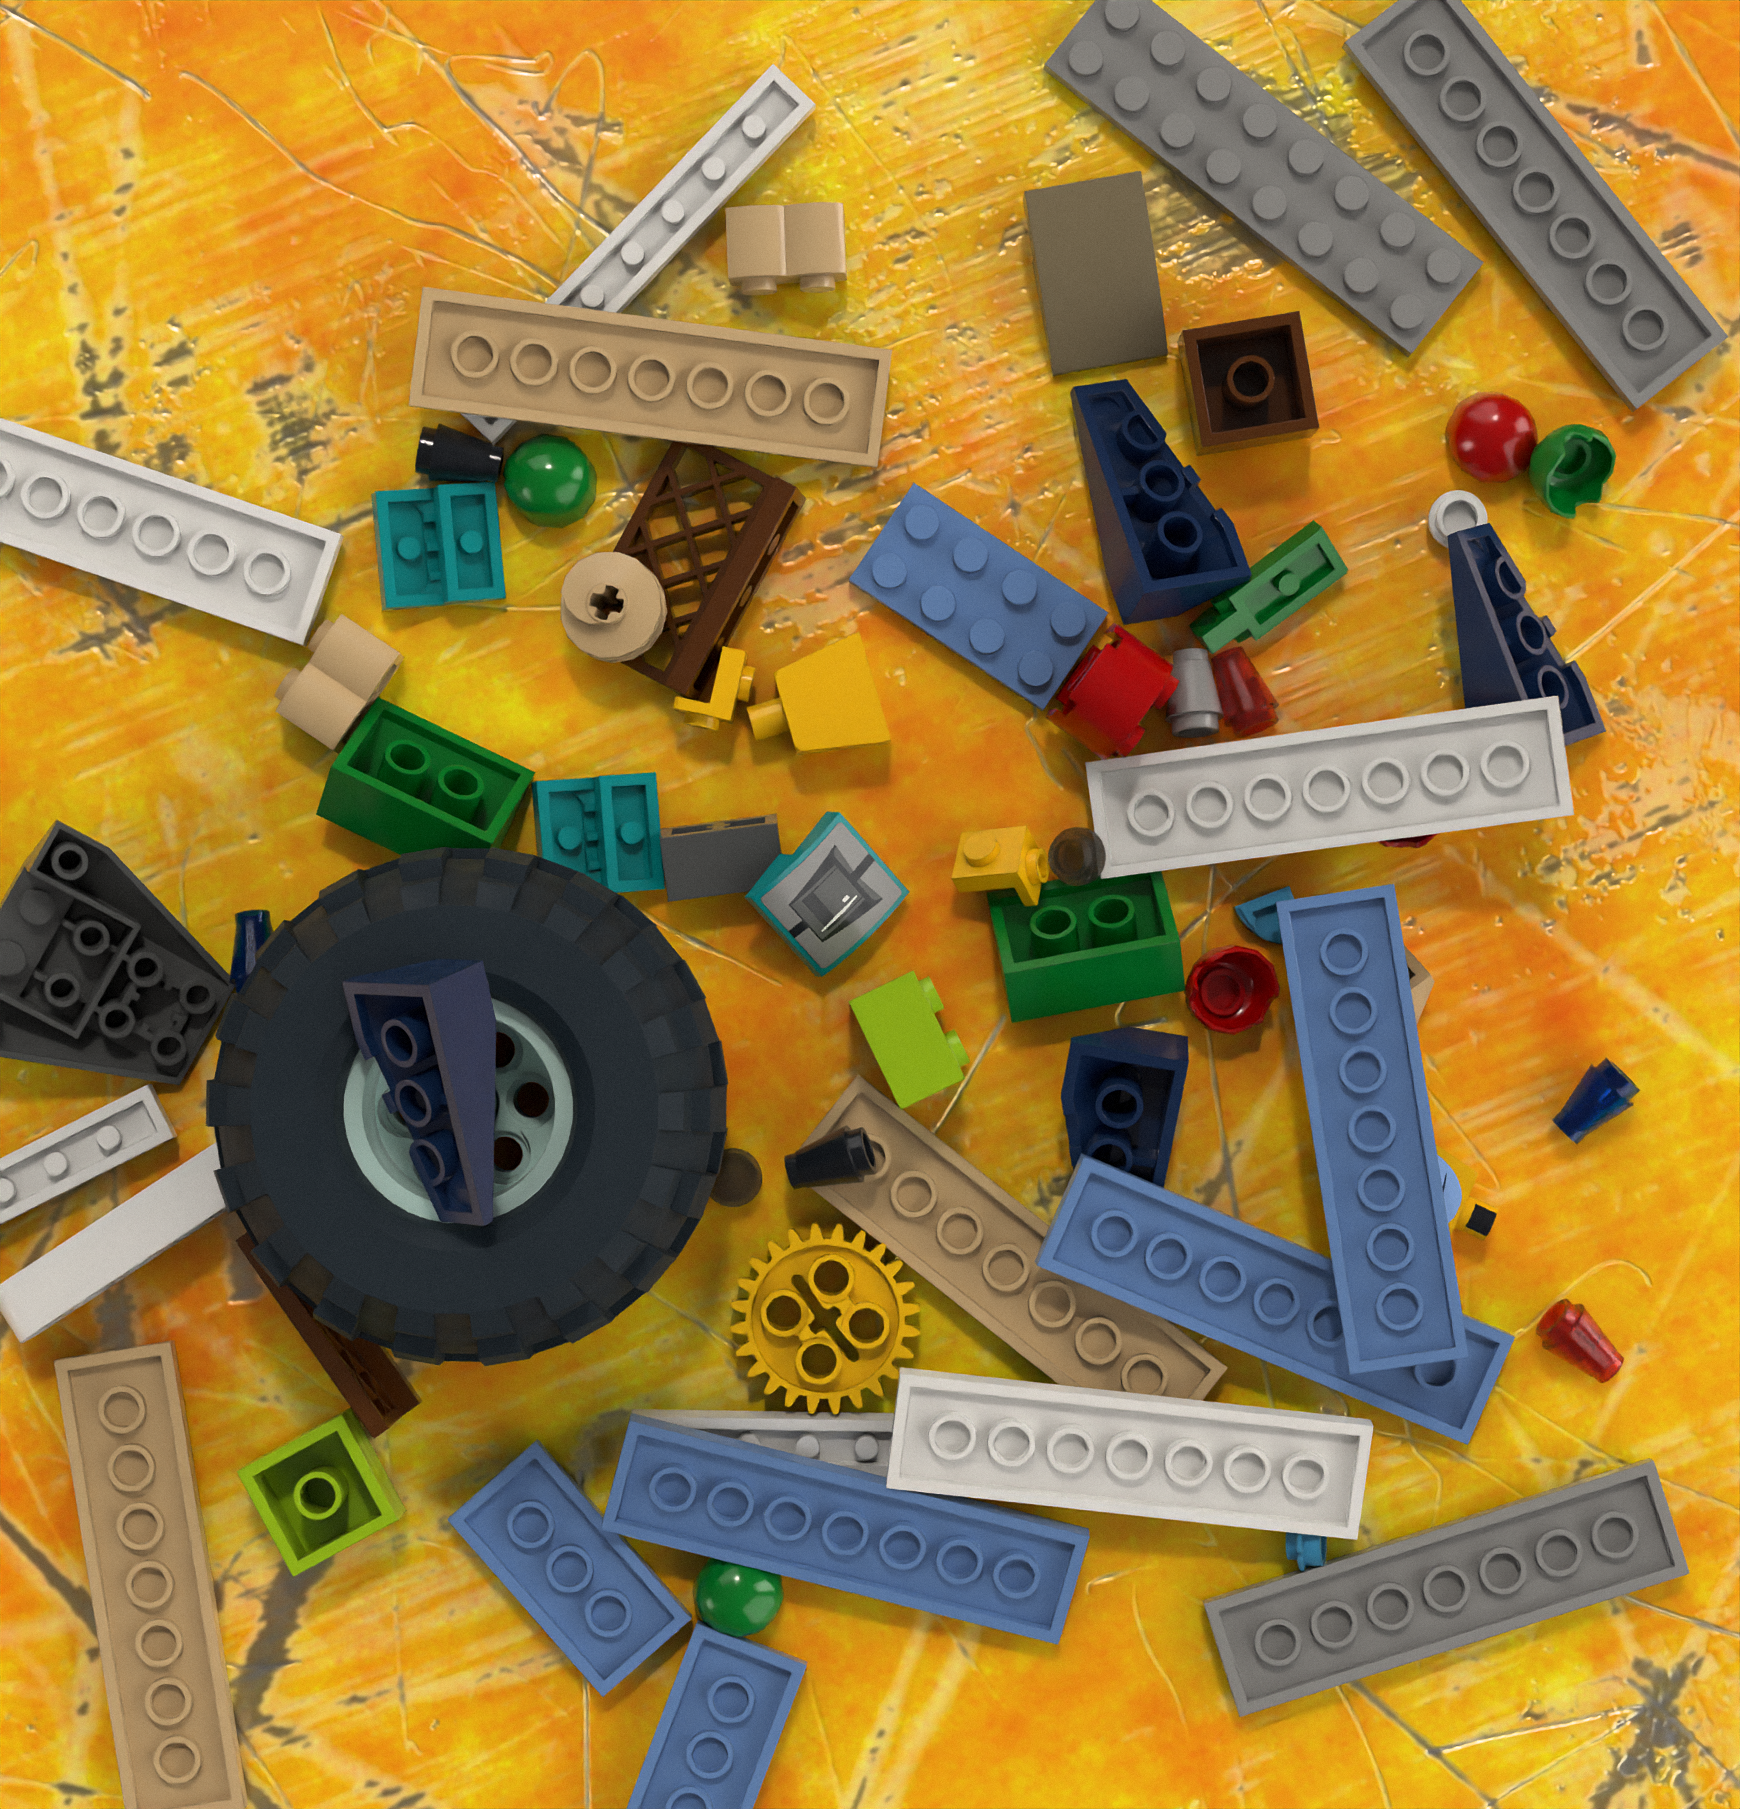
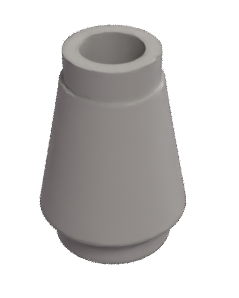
M1201 648L1175 651L1173 653L1171 675L1180 682L1168 699L1165 721L1171 723L1172 735L1176 737L1198 738L1214 735L1219 732L1218 720H1221L1224 714L1211 665L1208 661V651Z

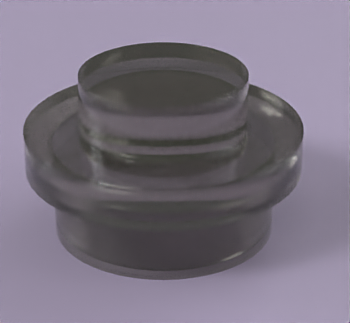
M1072 827L1062 831L1054 839L1049 848L1048 861L1051 870L1061 881L1072 886H1082L1092 883L1100 876L1105 866L1106 852L1102 840L1094 831L1084 827Z
M739 1148L724 1149L720 1172L717 1175L710 1197L717 1203L727 1207L742 1206L754 1199L762 1185V1170L756 1158L749 1152Z

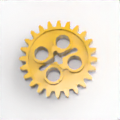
M813 1222L810 1230V1239L803 1241L799 1233L792 1227L788 1229L789 1247L783 1249L774 1240L770 1239L767 1241V1247L772 1257L769 1262L756 1256L750 1258V1264L758 1273L756 1279L741 1276L738 1278L737 1284L750 1294L748 1298L732 1300L730 1305L736 1311L746 1314L744 1320L730 1326V1332L747 1334L748 1341L736 1349V1355L748 1356L754 1354L756 1361L749 1368L747 1375L751 1378L766 1372L770 1376L764 1390L766 1395L771 1394L780 1386L786 1388V1407H790L798 1396L802 1395L807 1397L809 1414H814L820 1399H828L833 1414H838L841 1397L849 1396L857 1409L862 1408L861 1390L868 1387L877 1396H883L884 1391L879 1377L885 1374L892 1379L898 1380L899 1369L893 1363L894 1358L912 1359L914 1356V1352L901 1342L903 1337L920 1335V1328L905 1322V1316L920 1311V1304L903 1301L902 1295L915 1287V1283L913 1280L896 1282L894 1275L901 1269L903 1261L896 1259L884 1264L881 1258L887 1245L883 1242L878 1243L870 1251L864 1248L866 1231L863 1229L856 1233L852 1241L844 1240L842 1223L837 1222L830 1238L823 1237L818 1222ZM826 1261L841 1263L849 1274L847 1284L837 1292L824 1291L815 1281L817 1267ZM799 1274L803 1277L823 1308L827 1310L836 1306L840 1310L835 1322L841 1333L858 1352L859 1358L856 1361L848 1359L827 1327L822 1326L816 1330L811 1326L810 1323L815 1319V1311L793 1284L792 1277ZM788 1296L798 1302L801 1308V1317L796 1324L790 1327H780L770 1320L767 1307L774 1298ZM870 1308L881 1315L884 1326L878 1336L872 1339H861L852 1333L849 1322L851 1316L860 1309ZM813 1344H824L834 1351L836 1356L835 1366L825 1374L812 1373L804 1366L802 1361L803 1352Z

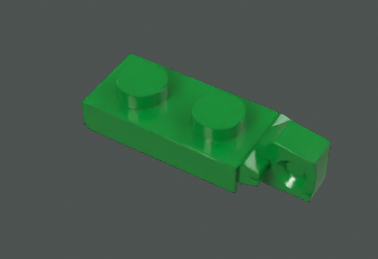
M1313 520L1251 566L1252 576L1248 581L1212 598L1210 602L1213 607H1209L1188 626L1199 643L1211 654L1217 652L1233 639L1237 643L1250 637L1257 641L1347 574L1348 568L1322 526Z

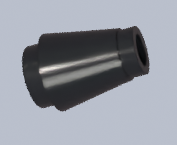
M440 423L437 429L424 426L417 449L415 472L429 475V481L486 482L488 480L498 482L503 465L504 448L493 446L489 442Z
M846 1125L784 1157L787 1176L794 1190L803 1187L864 1182L865 1175L876 1172L873 1148L863 1127L851 1130Z

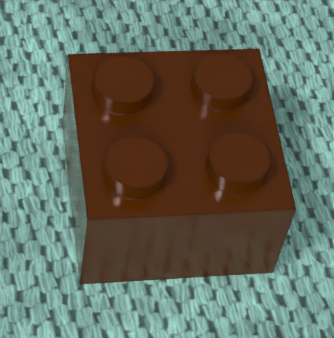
M1300 311L1182 330L1177 344L1196 456L1311 438L1319 429Z

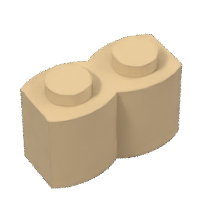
M813 202L725 208L728 279L731 286H741L742 294H774L777 292L776 285L785 283H800V291L822 293L835 290V282L847 280L843 203Z
M343 614L339 616L335 623L327 619L320 625L308 645V649L314 652L310 661L301 672L296 668L291 669L275 693V697L281 701L276 709L278 714L338 754L345 747L404 659L401 653Z

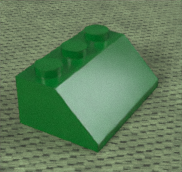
M378 697L332 764L316 815L399 855L441 847L491 849V847L500 849L536 772Z
M1162 871L1101 879L1100 872L1047 881L1041 885L1037 906L1025 907L1015 888L986 893L1002 981L1012 1023L1186 991L1181 944Z

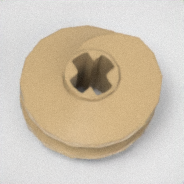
M597 552L579 560L565 576L561 589V621L568 638L590 657L610 663L633 660L649 650L662 633L667 615L664 590L654 573L637 559L620 552ZM617 600L623 603L620 613L610 612L607 616L602 612L605 603L615 604Z

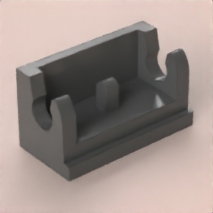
M777 813L661 828L659 838L668 902L750 891L775 858L782 854Z

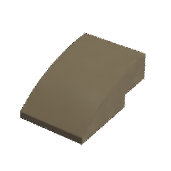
M1141 171L1024 191L1023 206L1052 376L1167 356L1168 350L1161 294Z

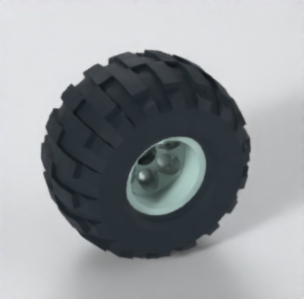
M441 847L401 854L400 858L367 870L358 869L320 890L317 900L291 921L284 920L254 954L257 963L240 992L231 993L215 1035L221 1041L215 1077L213 1080H207L206 1126H214L221 1169L214 1170L213 1172L227 1212L236 1211L254 1243L255 1248L251 1250L250 1254L277 1287L288 1286L314 1309V1319L351 1341L359 1337L391 1349L396 1358L433 1365H441L444 1361L481 1362L484 1366L530 1359L534 1354L568 1342L573 1344L612 1322L616 1316L644 1293L648 1292L682 1252L704 1214L703 1212L715 1180L720 1172L728 1128H726L728 1078L721 1040L719 1041L705 1001L706 996L686 961L679 956L656 927L657 925L623 896L613 892L584 873L536 855L491 847V849ZM436 959L483 961L496 1017V1032L509 1036L515 1047L514 1057L509 1064L504 1067L495 1066L494 1142L499 1137H510L520 1144L523 1151L521 1163L514 1170H504L494 1163L493 1221L491 1223L480 1226L441 1222L409 1155L410 1145L414 1140L408 1127L401 1118L399 1110L390 1114L382 1097L390 1089L375 1057L365 1061L356 1042L342 981L355 976ZM527 1082H535L542 1085L548 1093V1107L540 1116H529L519 1107L517 1101L518 1092Z

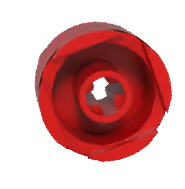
M1117 623L1112 624L1104 632L1112 641L1107 643L1102 650L1093 645L1060 689L1055 699L1064 705L1062 710L1049 709L1046 714L1047 720L1102 760L1107 759L1111 755L1117 757L1119 754L1125 758L1145 732V728L1138 723L1153 706L1157 709L1162 708L1180 682L1171 675L1173 664Z

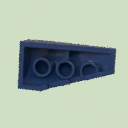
M1122 379L1073 387L1070 396L1105 572L1123 625L1178 616L1248 581L1252 574L1234 523L1222 508L1216 511L1198 487L1201 479L1191 465L1183 467L1165 442L1167 435L1165 430L1128 380Z
M1491 524L1475 526L1448 535L1465 709L1558 696L1565 747L1606 732L1586 677L1575 660L1566 664L1550 639L1555 634L1556 629L1548 616L1545 615L1539 618L1534 614L1524 597L1526 581Z
M436 959L355 976L342 981L356 1042L365 1061L375 1057L390 1089L389 1092L382 1095L390 1114L399 1110L414 1140L410 1145L409 1155L441 1222L480 1226L491 1223L493 1221L496 1017L483 961Z
M1125 1027L1071 1038L1061 1089L1063 1114L1065 1115L1073 1171L1082 1153L1164 1188L1189 1064L1188 1036L1136 1027Z

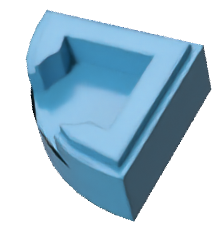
M1290 886L1237 905L1233 909L1242 924L1254 935L1271 943L1282 944L1276 902L1291 900L1294 897Z

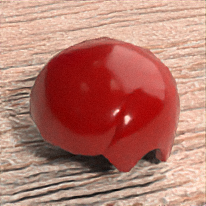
M1477 392L1458 403L1446 426V435L1454 462L1462 471L1483 483H1505L1524 473L1530 466L1533 449L1538 445L1536 423L1530 411L1519 400L1502 392Z
M1226 945L1211 949L1193 964L1186 980V991H1184L1186 995L1185 1002L1189 1012L1200 1024L1209 1031L1235 1035L1263 1023L1271 1003L1279 997L1280 986L1274 965L1258 950L1237 945Z

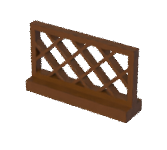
M672 441L613 552H620L631 557L648 553L653 573L665 593L667 621L664 623L662 633L670 630L676 650L664 672L646 663L644 654L639 655L633 660L620 663L671 689L684 698L698 701L720 661L723 646H728L806 501V497L796 486L778 477L774 478L713 446ZM688 448L706 458L712 479L680 488L675 469ZM716 463L732 472L720 476ZM748 479L763 487L753 508L731 515L723 489L724 485ZM670 481L672 492L663 494L668 482ZM715 489L723 518L692 527L684 499ZM676 501L684 530L653 540L648 520L654 508ZM744 522L739 534L737 535L734 525ZM726 527L731 543V548L726 558L703 566L695 537ZM642 532L645 543L634 546ZM687 540L695 569L664 579L656 550ZM717 573L709 587L706 576ZM698 579L703 594V600L698 610L676 618L667 589ZM619 600L615 604L605 603L603 609L620 604L622 610L623 603ZM689 624L684 636L681 638L679 627Z
M246 1232L236 1240L243 1254L371 1437L376 1438L404 1414L422 1402L420 1396L385 1347L359 1337L351 1341L314 1319V1309L288 1286L284 1285L278 1288L250 1254L255 1245L249 1234Z

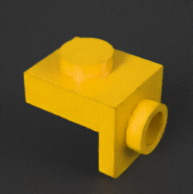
M723 646L710 704L675 696L673 709L677 712L685 713L683 724L711 731L718 730L719 721L733 724L738 700L749 701L756 668L746 666L748 657L746 651Z
M1027 826L961 832L951 878L960 893L1015 888L1025 907L1038 905L1041 885L1046 883L1049 877V861L1045 850L1038 848Z

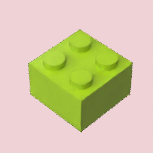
M911 971L848 1001L900 1110L965 1079L960 1067L970 1063V1060L956 1031L953 1029L944 1034L934 1013L944 1009V1006L929 976L918 981L914 971Z
M352 1408L341 1412L256 1458L237 1471L293 1577L396 1522L406 1512L401 1499Z

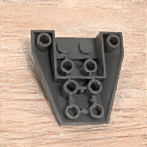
M56 819L24 861L0 903V1057L180 1085L237 983L109 847Z

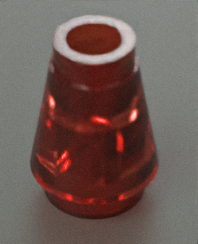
M1244 647L1228 649L1211 659L1224 714V726L1232 728L1235 738H1244L1272 727L1279 721L1275 711L1279 703L1250 658L1247 657Z
M1562 1299L1549 1308L1537 1324L1536 1334L1542 1339V1347L1587 1375L1594 1377L1599 1383H1605L1619 1371L1624 1362V1357L1617 1351L1616 1347L1583 1304L1574 1305L1568 1299Z

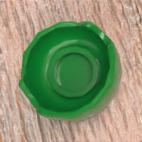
M1581 424L1565 425L1553 430L1533 449L1528 477L1536 496L1551 513L1567 519H1574L1577 506L1584 503L1600 502L1603 485L1613 474L1617 455L1608 437L1601 430Z
M539 434L519 443L506 460L503 472L505 478L503 485L506 493L515 507L532 524L540 527L564 528L582 519L595 501L597 484L595 468L584 451L567 437Z
M711 1557L694 1580L692 1590L696 1615L712 1629L736 1638L757 1634L764 1630L776 1617L784 1598L781 1575Z

